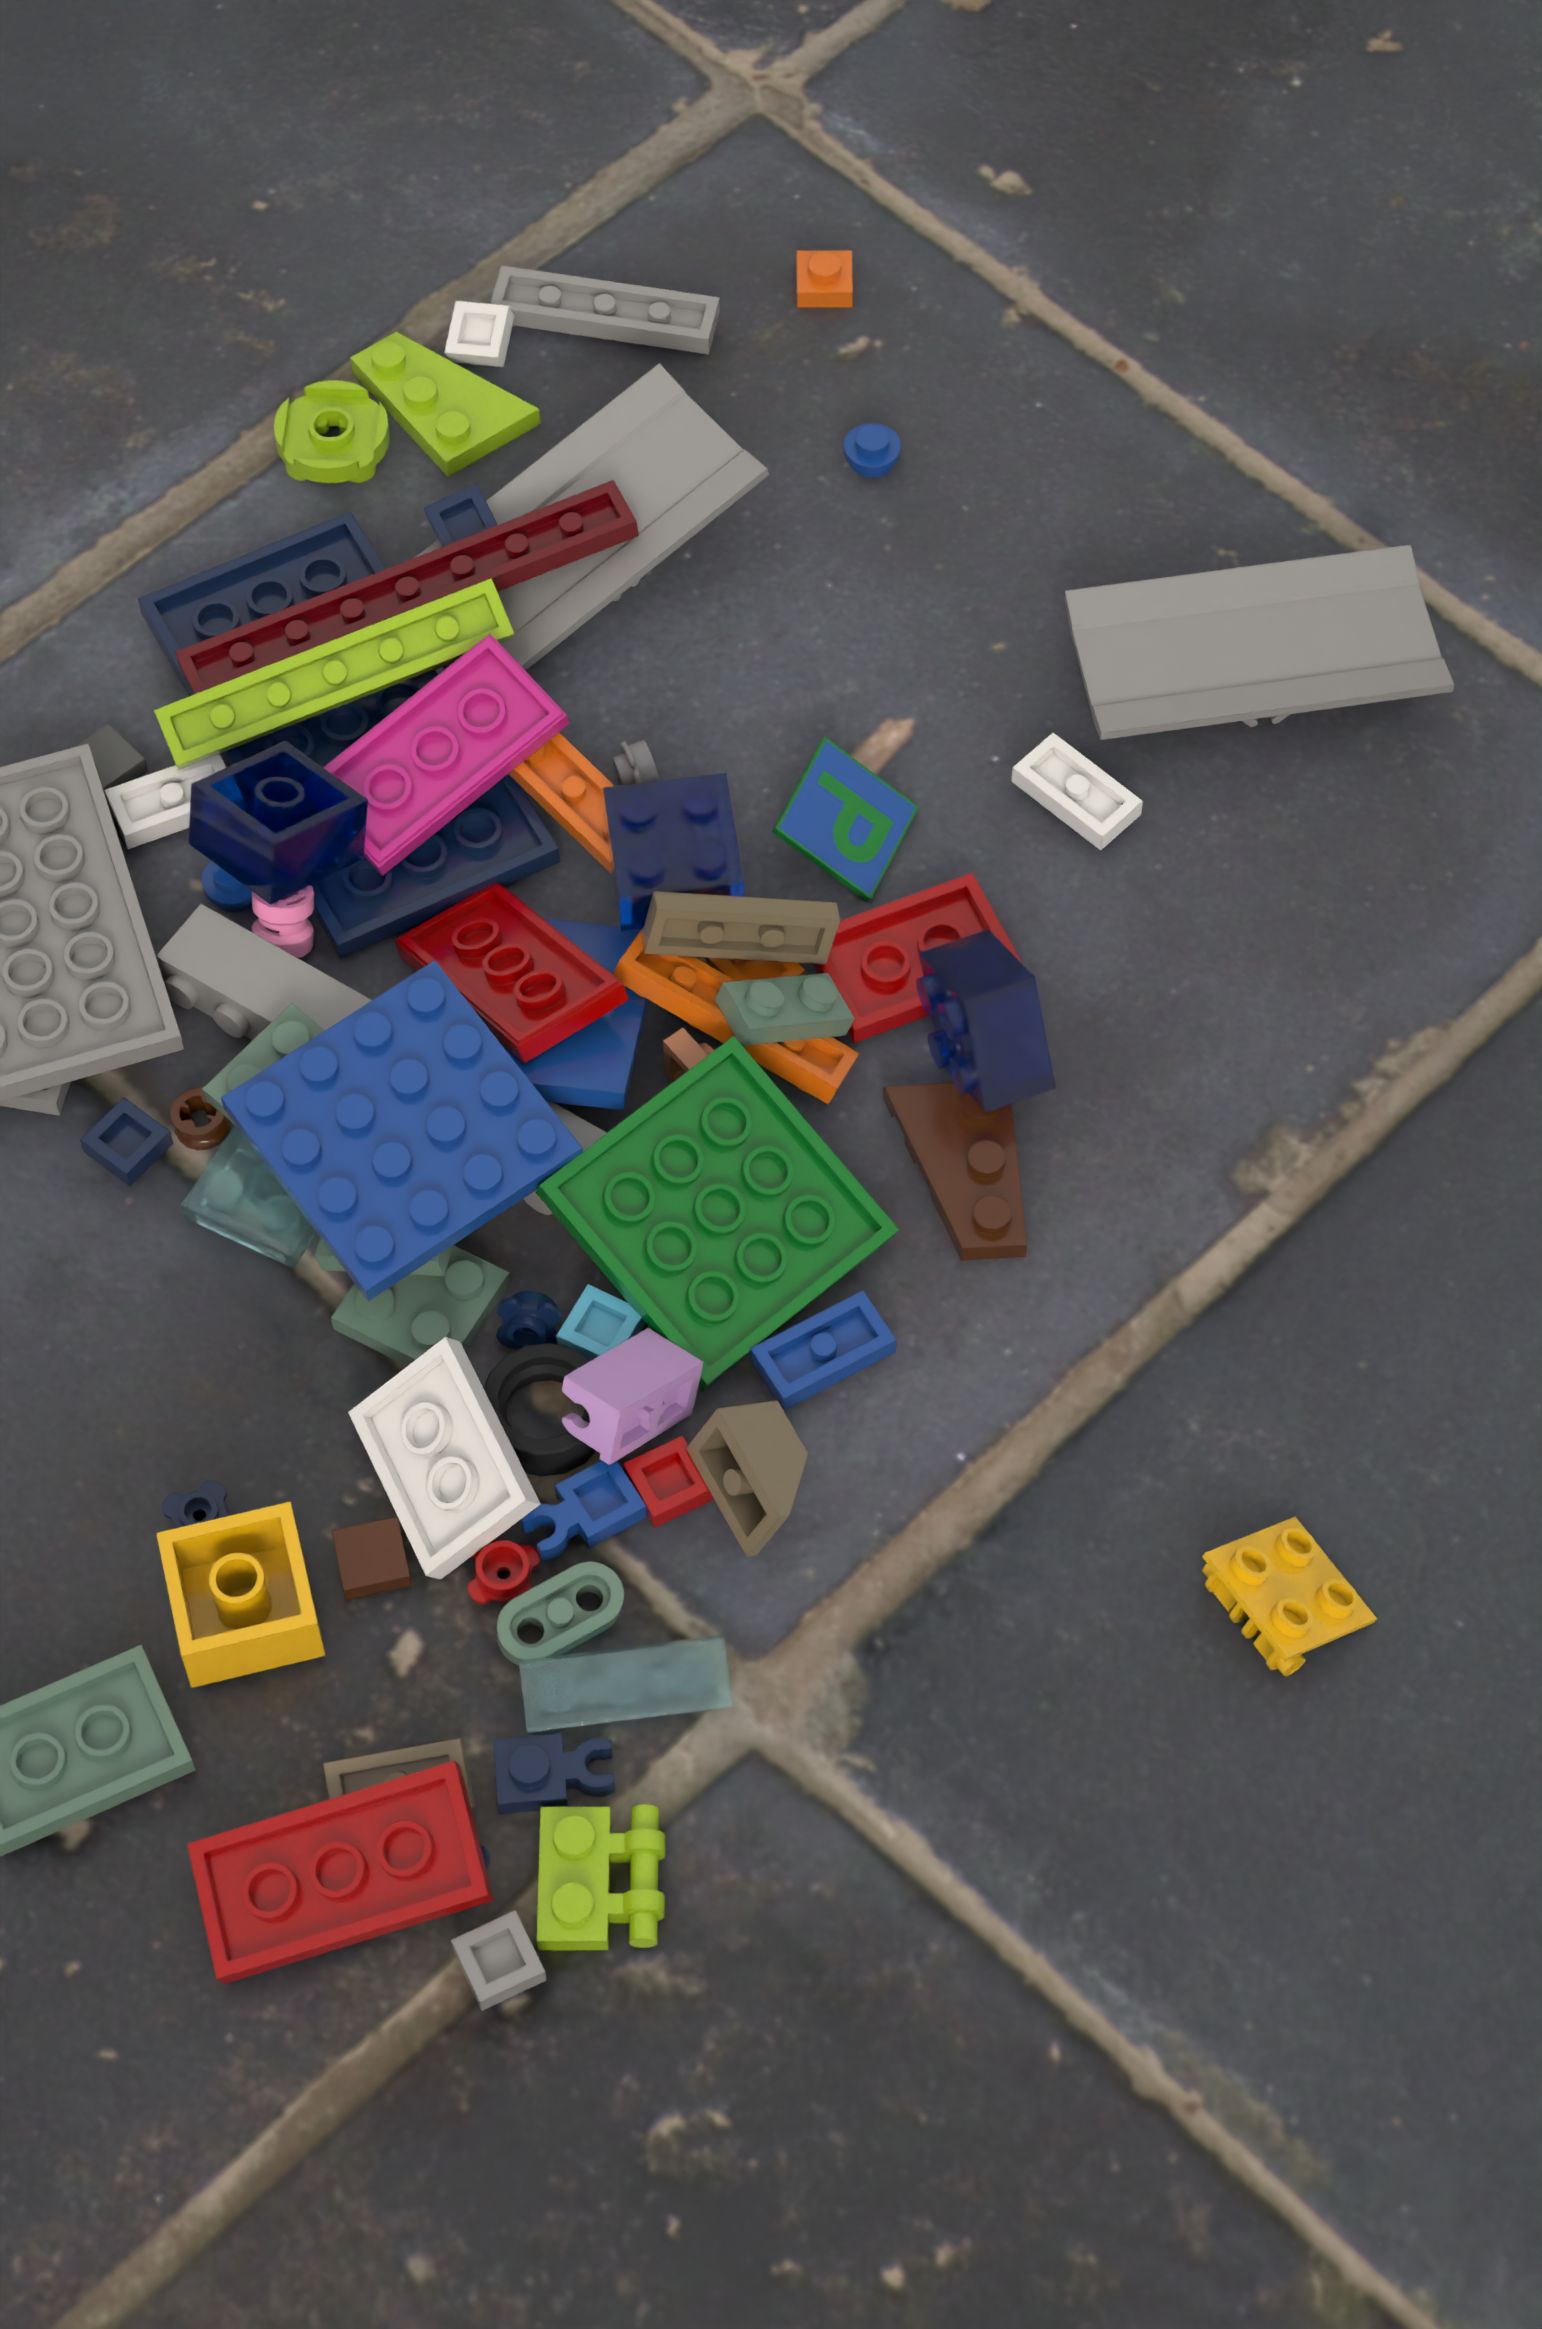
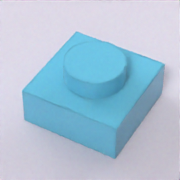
M587 1285L556 1335L557 1345L575 1349L591 1361L640 1333L645 1322L629 1303L591 1285Z

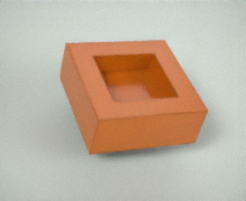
M852 250L797 251V308H852Z

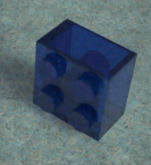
M284 741L191 784L188 844L271 905L363 860L368 799L287 741Z
M726 773L603 788L605 829L621 932L639 930L644 927L654 891L744 897V879Z
M989 929L919 953L923 977L916 980L917 992L924 1010L927 1014H931L934 1032L929 1033L927 1036L929 1049L939 1069L947 1068L952 1074L956 1087L961 1094L969 1093L985 1112H989L1056 1088L1035 976Z

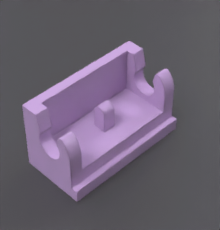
M647 1328L564 1376L562 1392L574 1403L582 1405L587 1410L590 1422L584 1421L578 1414L570 1413L562 1418V1423L570 1434L600 1453L599 1459L610 1465L692 1415L704 1362Z

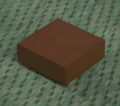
M398 1517L331 1531L345 1600L412 1586Z

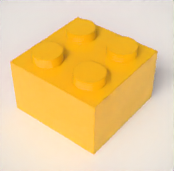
M291 1501L156 1533L180 1653L191 1688L326 1656Z

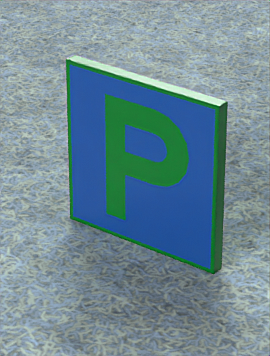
M824 737L817 745L771 832L868 902L872 899L919 807Z

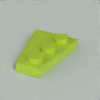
M398 332L350 357L351 370L355 377L378 402H381L388 413L447 477L541 424L540 409Z

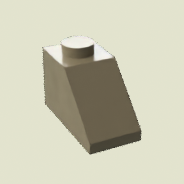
M778 1400L717 1408L686 1447L746 1557L757 1555L790 1516L808 1456L807 1450Z

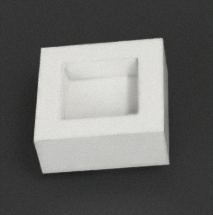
M455 301L445 347V354L448 359L455 363L504 367L514 321V314L511 308L507 305Z

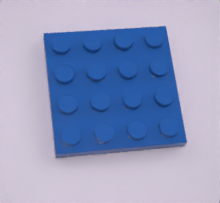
M435 960L221 1097L224 1110L368 1301L536 1191L541 1183L572 1159L583 1153L582 1146Z

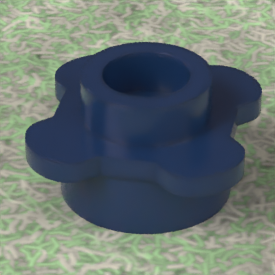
M521 1291L499 1302L497 1314L502 1318V1326L498 1328L496 1337L501 1344L519 1349L537 1344L552 1343L557 1345L556 1324L561 1321L562 1313L550 1297L537 1291Z
M213 1480L204 1482L199 1490L184 1495L177 1492L171 1493L164 1499L162 1504L163 1514L166 1518L172 1520L174 1528L231 1516L227 1512L224 1503L227 1497L226 1488L220 1482ZM198 1512H204L206 1517L202 1521L194 1520V1515Z

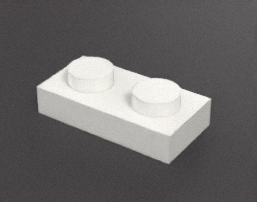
M1055 733L1049 735L1012 768L1011 782L1099 850L1107 846L1141 815L1143 801Z
M220 754L179 770L174 765L104 790L107 804L127 849L242 809L239 794Z

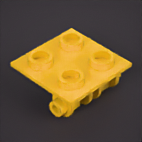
M1296 1517L1205 1552L1202 1556L1207 1563L1202 1569V1572L1207 1577L1205 1587L1209 1592H1213L1225 1609L1230 1612L1229 1618L1233 1623H1239L1248 1617L1250 1618L1242 1628L1241 1633L1246 1639L1260 1634L1253 1643L1254 1646L1265 1658L1269 1669H1279L1284 1676L1291 1675L1305 1663L1306 1659L1303 1657V1653L1366 1627L1377 1620L1355 1589L1348 1583Z

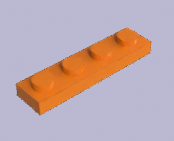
M642 928L619 960L613 975L639 996L647 998L718 1041L725 1043L733 1037L734 1034L714 999L723 982L735 980L696 957L644 954L641 937ZM833 1037L743 1046L758 1064L828 1105L859 1055L857 1051Z

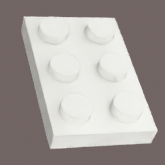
M444 1337L348 1412L421 1567L428 1577L444 1578L540 1505L537 1495L460 1341Z

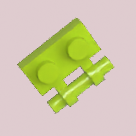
M640 1804L632 1807L631 1830L626 1833H611L610 1807H541L537 1910L538 1950H609V1923H629V1944L633 1947L649 1948L657 1945L658 1921L662 1920L665 1916V1895L658 1891V1861L666 1856V1835L659 1830V1808L657 1806ZM610 1863H630L629 1891L625 1893H610Z

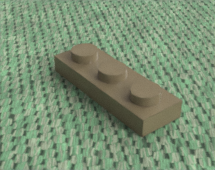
M654 891L641 937L644 954L826 964L840 923L837 902Z

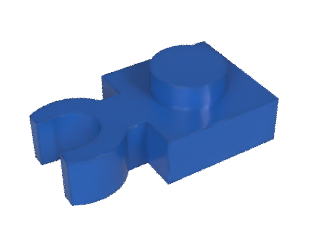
M601 1460L555 1485L559 1504L555 1506L540 1504L520 1519L521 1529L525 1534L541 1526L550 1527L555 1531L551 1537L543 1539L537 1544L540 1559L542 1561H550L565 1552L569 1539L580 1534L590 1549L647 1518V1509L618 1461L609 1465Z

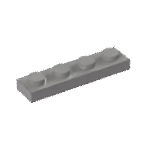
M502 265L490 304L507 305L511 308L514 314L513 326L709 354L720 314V297Z

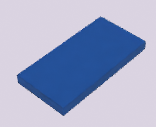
M543 918L612 974L623 954L642 930L639 928ZM625 986L629 998L627 1002L526 1063L520 1061L508 1049L505 1048V1050L546 1102L624 1110L649 1003L647 998L639 996Z

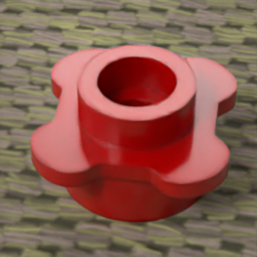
M507 1540L491 1541L473 1555L476 1562V1576L468 1584V1593L475 1603L484 1605L491 1600L509 1602L533 1588L530 1585L532 1571L540 1563L539 1554L533 1547L529 1545L520 1546L515 1542ZM501 1570L510 1572V1576L507 1579H500L497 1575Z

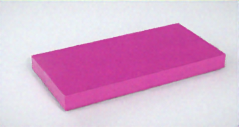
M488 634L307 780L303 786L307 794L383 876L570 723L567 714L491 634Z

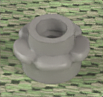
M624 740L620 743L622 754L612 757L613 765L623 791L635 788L638 796L642 798L646 781L660 784L659 775L645 740L630 745Z

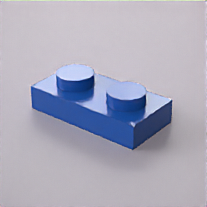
M862 1290L750 1348V1359L784 1411L896 1352L897 1340Z

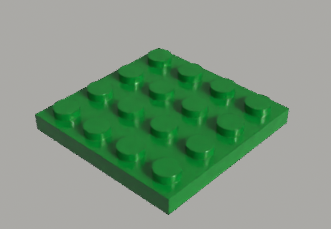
M734 1036L585 1149L582 1154L572 1159L539 1185L536 1191L540 1199L631 1307L641 1316L647 1326L704 1362L698 1385L702 1391L750 1354V1348L771 1337L894 1238L899 1231L898 1227Z

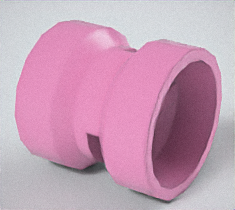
M285 875L272 876L257 882L252 889L253 913L258 916V919L252 925V933L297 958L304 957L311 952L314 943L313 925L308 920V917L314 910L313 887L305 880Z

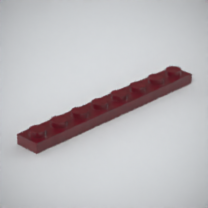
M611 480L176 651L175 654L179 667L194 695L492 578L497 592L639 536L637 521L615 481Z

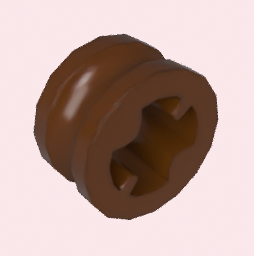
M203 1087L192 1088L181 1093L174 1100L170 1109V1120L179 1142L187 1148L194 1150H209L220 1145L227 1138L231 1129V1121L205 1100L202 1091ZM205 1110L209 1124L196 1127L193 1122L192 1113Z

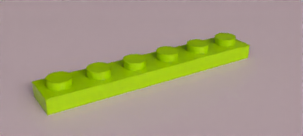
M491 578L154 710L179 770L452 663L488 634H491L499 643H503L514 638V631Z

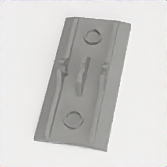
M660 363L486 500L499 525L614 480L637 521L639 536L498 591L514 631L513 639L500 644L525 671L609 603L618 601L625 590L630 586L635 587L639 583L640 578L769 476L768 468L737 444L686 394L684 389ZM438 539L416 557L441 548Z
M1411 544L1066 590L1064 593L1069 627L1093 721L1100 740L1243 721L1248 726L1254 727L1258 725L1257 719L1271 717L1272 723L1277 724L1290 714L1453 692L1455 685L1444 658L1442 659L1420 589Z

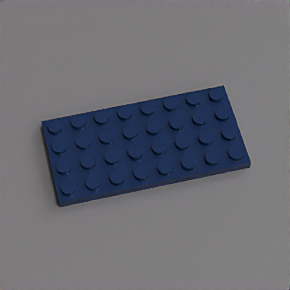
M349 511L140 597L138 602L141 614L187 694L192 696L193 694L179 667L175 654L176 651L370 576L386 568L353 514ZM446 665L222 753L292 876L307 881L313 887V912L340 959L421 924L494 883H500L505 887L560 862L558 845L522 787L509 774L383 876L307 794L303 786L307 780L447 668Z

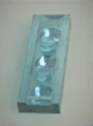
M723 1635L519 1661L527 1733L733 1707Z

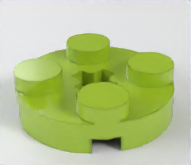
M321 381L304 387L305 395L297 398L291 405L289 398L281 404L274 420V435L278 454L284 461L286 472L290 477L295 480H310L319 483H341L346 481L362 483L370 480L375 475L376 465L383 459L389 447L390 433L386 409L381 402H379L378 406L375 401L369 398L367 389L347 381ZM329 426H338L341 435L336 437H324L320 434H326Z

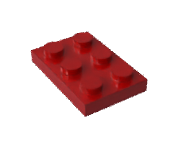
M973 873L841 920L827 963L813 964L818 974L829 973L855 1019L848 1030L854 1043L1024 980L1025 970L1021 959Z

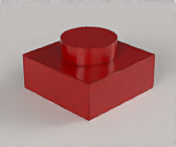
M683 1436L623 1463L625 1474L646 1505L647 1517L653 1528L713 1501L712 1494L686 1450L688 1444Z

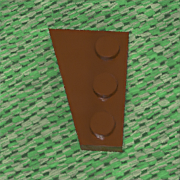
M1009 1080L884 1086L883 1100L891 1117L895 1116L905 1136V1145L914 1164L918 1163L931 1190V1199L961 1261L1025 1257L1027 1243Z

